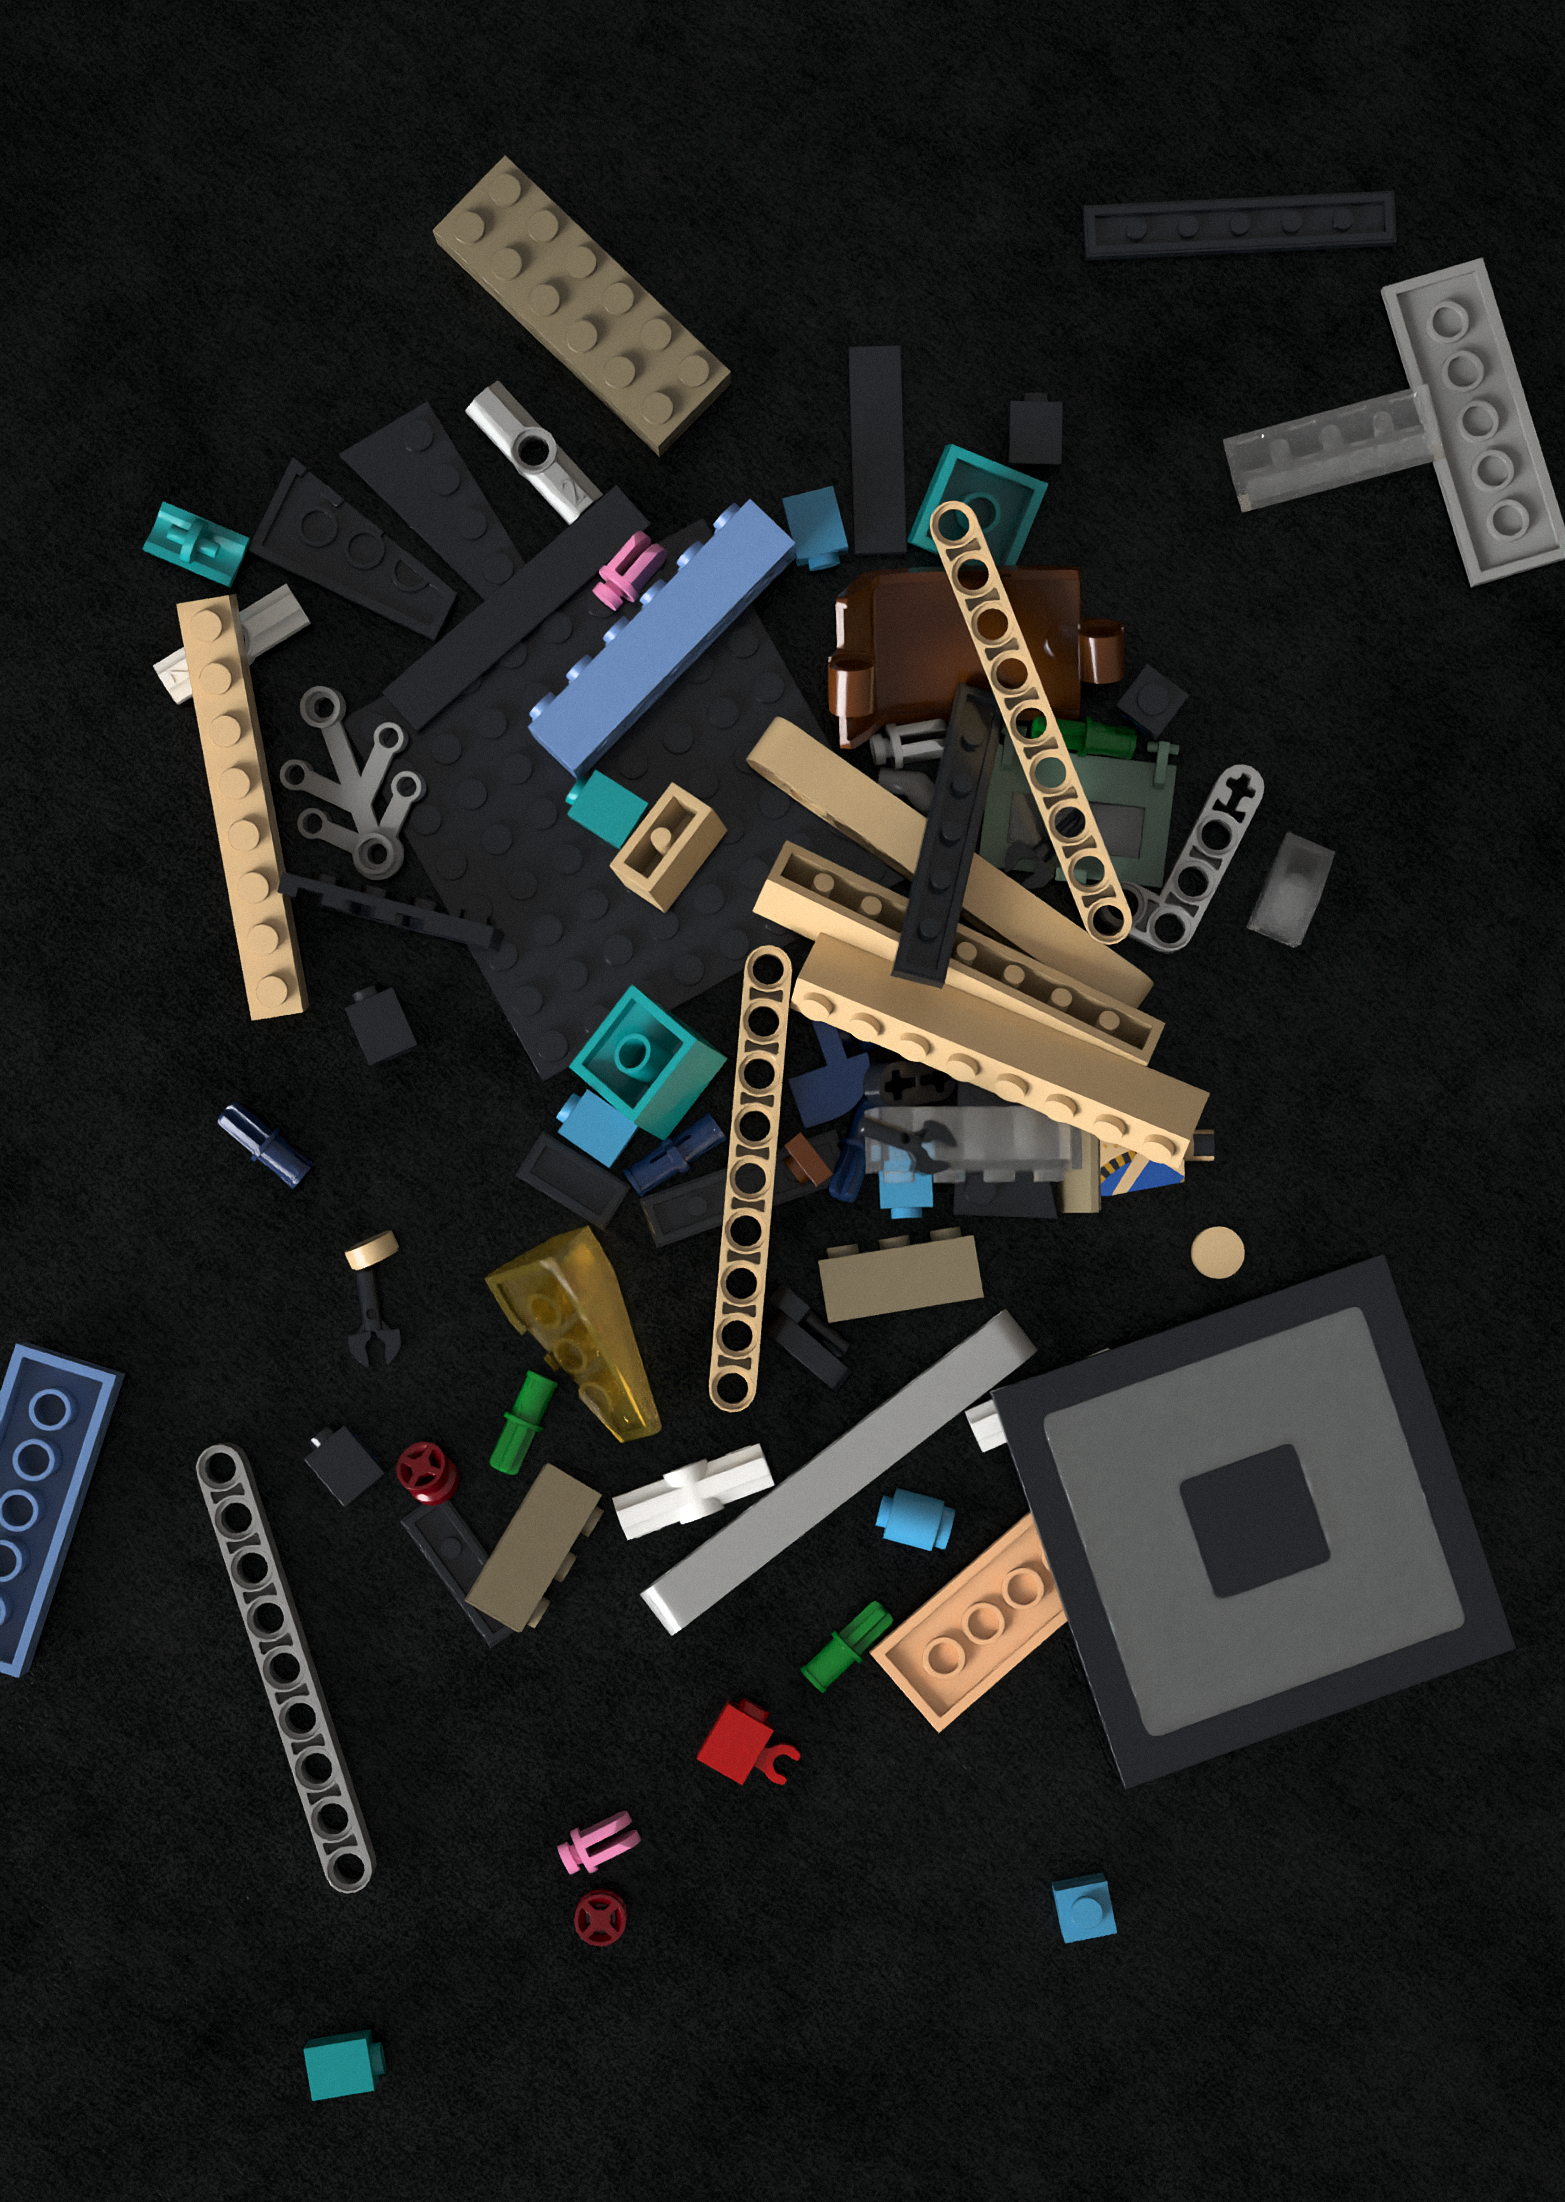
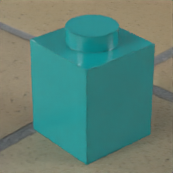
M596 769L590 779L581 775L565 802L572 805L567 813L570 819L619 850L630 839L650 809L648 802Z
M371 2029L310 2039L304 2047L312 2101L375 2091L379 2082L378 2075L386 2073L382 2043H373Z

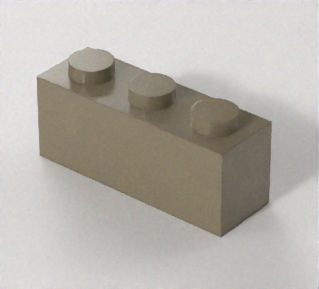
M961 1226L930 1231L931 1242L911 1245L909 1235L878 1240L880 1250L859 1253L858 1243L827 1248L828 1259L818 1260L828 1323L984 1297L974 1235L962 1236Z
M545 1464L464 1601L516 1632H522L526 1624L535 1628L550 1603L548 1599L543 1597L553 1578L561 1583L577 1555L569 1550L579 1533L588 1538L599 1521L604 1510L596 1505L602 1495L553 1465Z

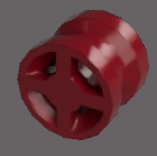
M430 1442L415 1443L405 1449L398 1459L396 1471L399 1481L422 1504L431 1506L442 1504L450 1499L457 1490L460 1481L459 1471L451 1459L447 1458L440 1447ZM429 1475L434 1477L429 1481L423 1480V1478H426Z
M599 1888L585 1894L577 1905L574 1917L575 1928L581 1939L590 1945L599 1947L611 1945L618 1940L626 1926L628 1916L626 1903L619 1894L610 1889Z

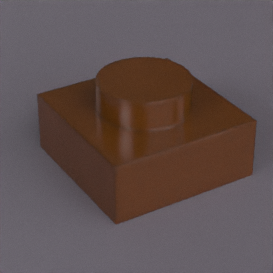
M799 1133L784 1145L790 1152V1155L783 1162L801 1185L811 1179L817 1187L833 1175L802 1133Z

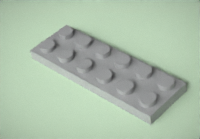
M1483 257L1383 287L1381 290L1382 298L1470 586H1478L1564 560L1565 525Z

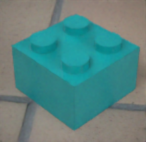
M945 445L907 542L939 555L930 530L931 515L944 502L959 501L968 505L976 515L995 565H1016L1048 484L956 445ZM948 511L939 521V532L947 540H960L969 530V519L961 511ZM969 560L962 565L975 566L985 564L979 560Z

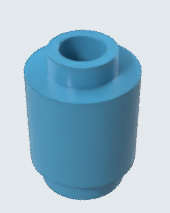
M896 1488L893 1497L883 1495L876 1526L885 1528L884 1539L931 1551L932 1547L945 1550L956 1509L944 1506V1500Z

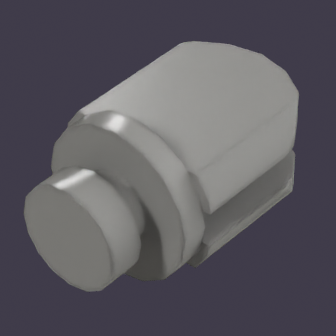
M934 719L896 726L895 723L887 724L885 728L886 738H882L880 733L874 734L869 739L875 766L886 764V758H890L893 769L897 770L902 769L904 764L940 758L945 739L934 738L946 734V721L944 719Z

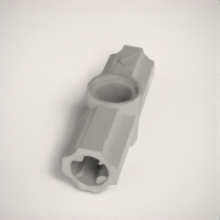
M498 380L491 386L486 387L465 410L468 416L514 464L518 473L538 490L569 525L574 523L604 496L556 444L551 433L542 428ZM539 442L548 447V457L540 465H527L521 460V452L529 443Z

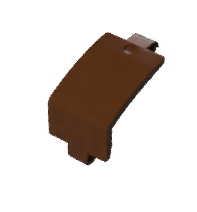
M986 565L961 566L958 572L960 584L972 591L982 588L987 583L989 577ZM995 565L1054 717L1065 720L1078 719L1082 714V681L1105 684L1117 682L1124 678V624L1116 620L1082 617L1081 570L1078 567ZM944 566L868 571L861 574L837 596V650L829 656L828 692L829 711L831 714L839 716L840 748H856L870 739L881 726L887 724H908L934 719H944L946 722H949L959 682L993 691ZM986 610L978 618V631L986 639H999L1004 636L1008 629V619L1000 610ZM1009 658L1000 663L996 675L1000 685L1006 689L1013 690L1023 686L1027 680L1028 672L1022 661ZM1031 707L1022 710L1018 714L1016 721L1034 720L1037 716H1046L1039 709Z

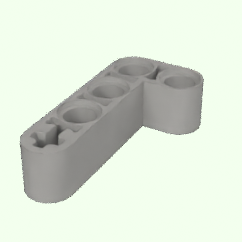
M1243 764L1233 765L1219 776L1158 895L1135 883L1119 881L1122 891L1133 898L1136 907L1135 913L1132 916L1131 930L1126 936L1127 938L1162 954L1174 953L1187 945L1263 797L1264 782L1258 771L1251 766ZM1238 778H1242L1247 782L1245 791L1251 794V797H1243L1235 805L1231 815L1241 817L1238 823L1228 813L1214 811L1212 807L1215 804L1222 810L1232 795V790L1226 786V782L1233 784ZM1217 823L1226 829L1229 840L1224 849L1213 850L1204 844L1201 833L1205 825ZM1193 869L1202 874L1205 879V889L1200 896H1187L1180 890L1178 878L1183 870ZM1108 905L1097 909L1098 916L1104 925L1114 931L1120 929L1123 920L1111 915ZM1169 915L1179 921L1182 934L1177 942L1168 944L1158 939L1154 926L1159 917Z

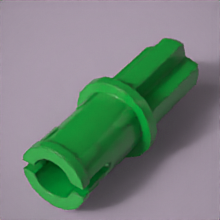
M1037 716L1034 718L1031 726V739L1039 737L1046 730V717ZM1083 716L1081 722L1055 718L1066 748L1076 750L1078 757L1084 758L1087 754L1106 755L1125 760H1131L1133 757L1137 739L1135 727L1093 722L1090 716Z
M530 1370L526 1374L527 1378L511 1413L506 1411L504 1417L508 1420L489 1460L492 1467L509 1475L518 1473L536 1431L542 1432L543 1427L539 1426L553 1392L559 1384Z
M877 1601L871 1602L840 1633L834 1630L831 1633L834 1638L806 1666L800 1669L801 1672L821 1693H824L827 1690L826 1688L855 1661L860 1664L863 1661L861 1655L893 1625L894 1619L892 1615Z

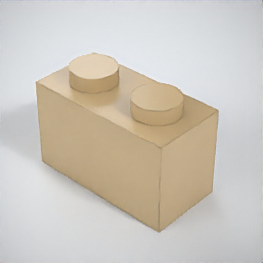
M672 782L609 866L627 888L666 913L728 830L711 807Z

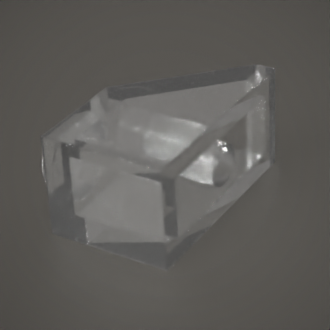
M1287 832L1246 928L1293 948L1300 945L1321 898L1335 851Z

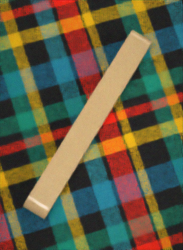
M944 502L931 515V534L1085 928L1091 938L1099 943L1107 945L1118 943L1125 939L1131 930V911L977 517L973 510L963 502ZM953 510L961 511L969 519L967 534L960 540L955 541L947 540L939 532L941 517L948 511ZM979 560L988 568V581L982 588L972 591L960 584L958 572L966 561ZM989 609L1000 610L1008 619L1006 633L996 640H989L981 636L977 627L978 618ZM1006 659H1019L1027 668V680L1018 689H1006L997 680V668ZM1031 707L1042 711L1047 720L1046 730L1043 734L1032 739L1022 736L1016 728L1018 714L1025 708ZM1044 758H1058L1065 765L1066 776L1060 785L1049 788L1041 785L1036 779V766ZM1069 806L1078 808L1085 816V825L1082 831L1070 837L1059 833L1054 824L1058 811ZM1082 857H1097L1104 865V875L1094 885L1081 884L1074 876V866ZM1105 905H1112L1120 909L1124 918L1120 929L1112 934L1101 933L1093 925L1095 912Z
M775 717L747 756L746 762L761 776L912 882L926 818L799 727L784 718ZM974 852L960 917L991 939L1135 1009L1139 1008L1154 986L1153 981L1145 973L1106 945L1091 938L1085 930Z
M772 945L761 946L753 950L747 958L744 970L709 1379V1392L712 1401L721 1410L728 1412H738L747 1408L754 1400L757 1387L792 976L791 961L788 955L779 947ZM764 956L775 957L783 966V976L774 984H763L753 974L755 962ZM759 1008H767L776 1013L779 1026L774 1034L761 1037L751 1031L748 1020L753 1011ZM754 1060L767 1061L774 1070L775 1077L773 1082L764 1089L752 1088L744 1079L746 1066ZM749 1112L762 1113L770 1122L769 1134L761 1141H749L740 1132V1121ZM752 1163L758 1165L765 1173V1185L761 1191L755 1194L743 1193L735 1183L737 1170L745 1164ZM747 1215L759 1222L761 1235L755 1244L744 1247L734 1242L730 1229L735 1219ZM736 1268L749 1269L756 1277V1289L747 1298H736L726 1288L727 1276ZM735 1320L745 1322L752 1330L751 1343L743 1350L738 1351L731 1350L725 1346L721 1336L725 1325ZM728 1373L740 1374L748 1384L746 1396L738 1402H726L717 1392L718 1381Z

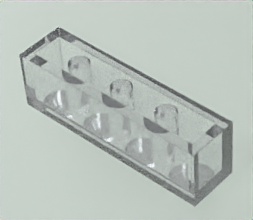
M1428 384L1223 439L1233 484L1242 513L1445 458L1440 429Z
M1027 1106L877 1107L864 1111V1115H869L913 1132L922 1129L926 1120H934L947 1126L958 1144L957 1148L950 1149L937 1144L935 1141L921 1145L927 1150L933 1160H940L952 1165L942 1172L933 1174L934 1183L965 1182V1173H984V1182L986 1183L1015 1182V1173L1033 1172L1034 1182L1065 1181V1172L1083 1169L1082 1130L1066 1122L1052 1120L1046 1114ZM865 1137L866 1174H883V1183L915 1182V1173L909 1171L912 1161L906 1151Z

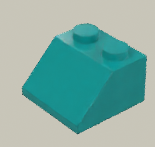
M631 984L569 1067L633 1124L665 1141L728 1058L694 1029Z

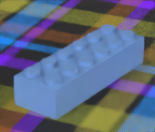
M751 499L741 508L736 503L729 506L713 524L716 528L715 535L705 545L700 541L692 544L677 561V564L680 566L679 572L668 583L662 578L655 582L640 599V602L643 604L642 610L631 621L625 616L618 620L603 637V640L606 641V647L594 659L589 654L581 658L566 675L570 680L569 685L557 697L552 692H549L529 713L533 718V722L528 728L533 737L577 780L597 763L796 558V542Z
M28 1342L16 1343L0 1391V1672L17 1678L28 1673L125 1376V1373Z

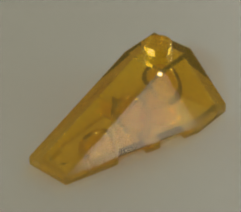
M589 1226L554 1236L496 1269L484 1278L509 1322L521 1335L529 1331L549 1352L543 1359L554 1371L561 1366L580 1386L579 1398L621 1443L657 1434L662 1429L615 1271Z

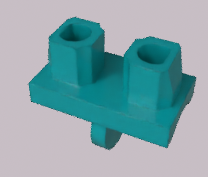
M163 501L155 525L144 544L143 550L231 588L251 539Z

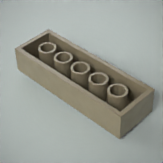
M504 156L433 229L437 244L659 457L732 383L731 371L507 156Z

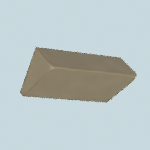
M1057 1122V1208L1062 1213H1099V1210H1101L1100 1139L1095 1134L1066 1122Z

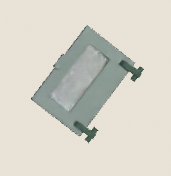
M1003 724L1001 734H1005L1004 745H998L985 802L979 849L980 857L1001 870H1004L1008 848L1019 838L1024 844H1037L1048 834L1006 724ZM1016 724L1018 732L1026 737L1027 727ZM1148 741L1147 752L1157 753L1156 763L1086 755V757L1082 758L1078 757L1075 753H1069L1118 881H1129L1142 887L1161 889L1177 767L1175 765H1167L1168 754L1178 755L1179 745L1163 741ZM1047 757L1037 764L1035 776L1041 785L1049 788L1056 787L1065 779L1066 768L1058 758ZM1069 806L1059 810L1055 816V826L1073 809L1078 808ZM1056 854L1050 860V871L1055 875L1056 881L1067 882ZM1034 857L1031 860H1021L1011 871L1035 873V864L1038 859ZM1082 857L1074 866V876L1081 884H1086V880L1100 881L1104 875V865L1097 857Z

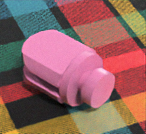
M642 531L636 532L607 566L603 565L599 570V574L606 583L599 582L593 589V592L602 602L615 611L623 603L620 598L621 596L631 602H634L639 597L638 592L662 566L667 556V551L656 543L650 546L651 538Z
M627 1811L619 1812L583 1831H580L579 1828L570 1831L574 1844L570 1846L568 1842L557 1846L560 1857L570 1875L580 1870L579 1864L584 1863L589 1873H593L598 1870V1864L634 1847L641 1841L637 1830H630L592 1849L589 1848V1846L628 1826L632 1820Z

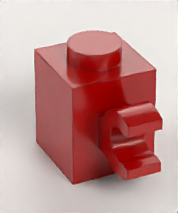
M742 1698L740 1704L730 1699L727 1701L697 1754V1760L740 1785H743L753 1766L763 1771L772 1782L784 1785L787 1781V1776L774 1768V1759L779 1755L785 1754L798 1761L801 1753L794 1745L786 1742L765 1746L774 1731V1725L766 1721L770 1713L758 1704Z

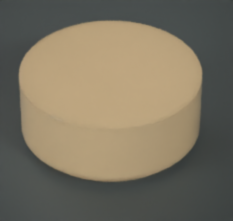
M1210 1227L1203 1230L1197 1235L1191 1248L1192 1261L1197 1270L1207 1277L1216 1279L1227 1278L1236 1273L1241 1267L1245 1256V1249L1241 1238L1234 1231L1225 1227Z
M388 1230L354 1245L344 1253L351 1268L359 1270L398 1251L399 1245L392 1230Z

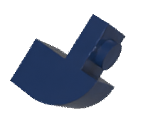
M811 1020L826 1066L788 1079L805 1130L838 1119L851 1111L864 1094L863 1078L870 1067L867 1052L847 1059L844 1050L853 1047L849 1032L825 1022Z

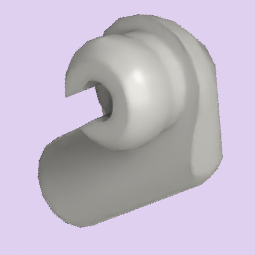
M880 767L878 784L894 795L906 796L915 808V811L927 818L934 783L925 773L919 771L894 770L893 768Z

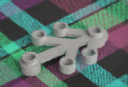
M313 687L303 695L300 702V712L303 719L309 725L321 728L341 784L316 773L309 762L299 759H291L283 764L280 770V780L290 790H304L351 812L358 833L333 823L330 814L321 808H308L304 810L298 818V829L308 839H322L352 853L353 863L358 872L364 877L372 880L388 879L399 871L404 860V848L398 838L399 832L412 803L422 799L426 792V782L419 773L412 771L398 773L393 778L391 790L394 795L380 824L378 823L372 805L394 754L402 752L408 744V732L398 723L385 722L379 725L374 732L373 739L375 745L361 775L341 721L346 712V703L339 691L331 687ZM329 698L333 702L334 710L329 717L325 718L320 714L319 705L322 700ZM390 728L396 730L399 737L397 744L392 748L387 747L384 743V734ZM296 765L302 767L305 773L304 780L298 785L294 784L290 778V772ZM407 777H411L416 783V791L410 797L405 796L401 789L402 782ZM313 814H317L322 819V828L317 833H312L308 828V820ZM378 844L383 845L387 851L386 860L381 864L376 863L372 857V851Z

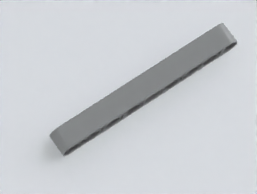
M1004 1309L655 1580L639 1595L670 1635H674L1034 1355L1038 1349L1008 1310Z
M228 1442L218 1443L204 1450L199 1456L196 1465L197 1477L325 1876L329 1884L337 1891L346 1894L355 1893L363 1889L373 1876L377 1865L376 1855L248 1457L244 1450L236 1444ZM216 1453H226L233 1458L236 1471L230 1481H220L212 1475L210 1462ZM231 1503H242L249 1508L252 1521L247 1530H234L226 1521V1511ZM254 1552L265 1558L268 1571L263 1580L255 1581L245 1576L242 1570V1560L247 1553ZM263 1603H273L281 1608L284 1614V1622L280 1629L269 1630L260 1624L257 1613ZM279 1653H289L297 1658L300 1664V1672L297 1678L286 1680L276 1674L273 1664L276 1655ZM305 1703L312 1707L316 1713L315 1726L311 1729L303 1730L293 1725L289 1714L292 1705ZM313 1753H320L328 1757L332 1763L331 1776L326 1779L313 1778L306 1770L305 1762L307 1756ZM336 1803L345 1808L348 1813L347 1826L341 1829L328 1827L322 1819L321 1811L323 1806ZM351 1853L361 1858L364 1863V1874L355 1879L343 1876L337 1865L338 1858L341 1855Z

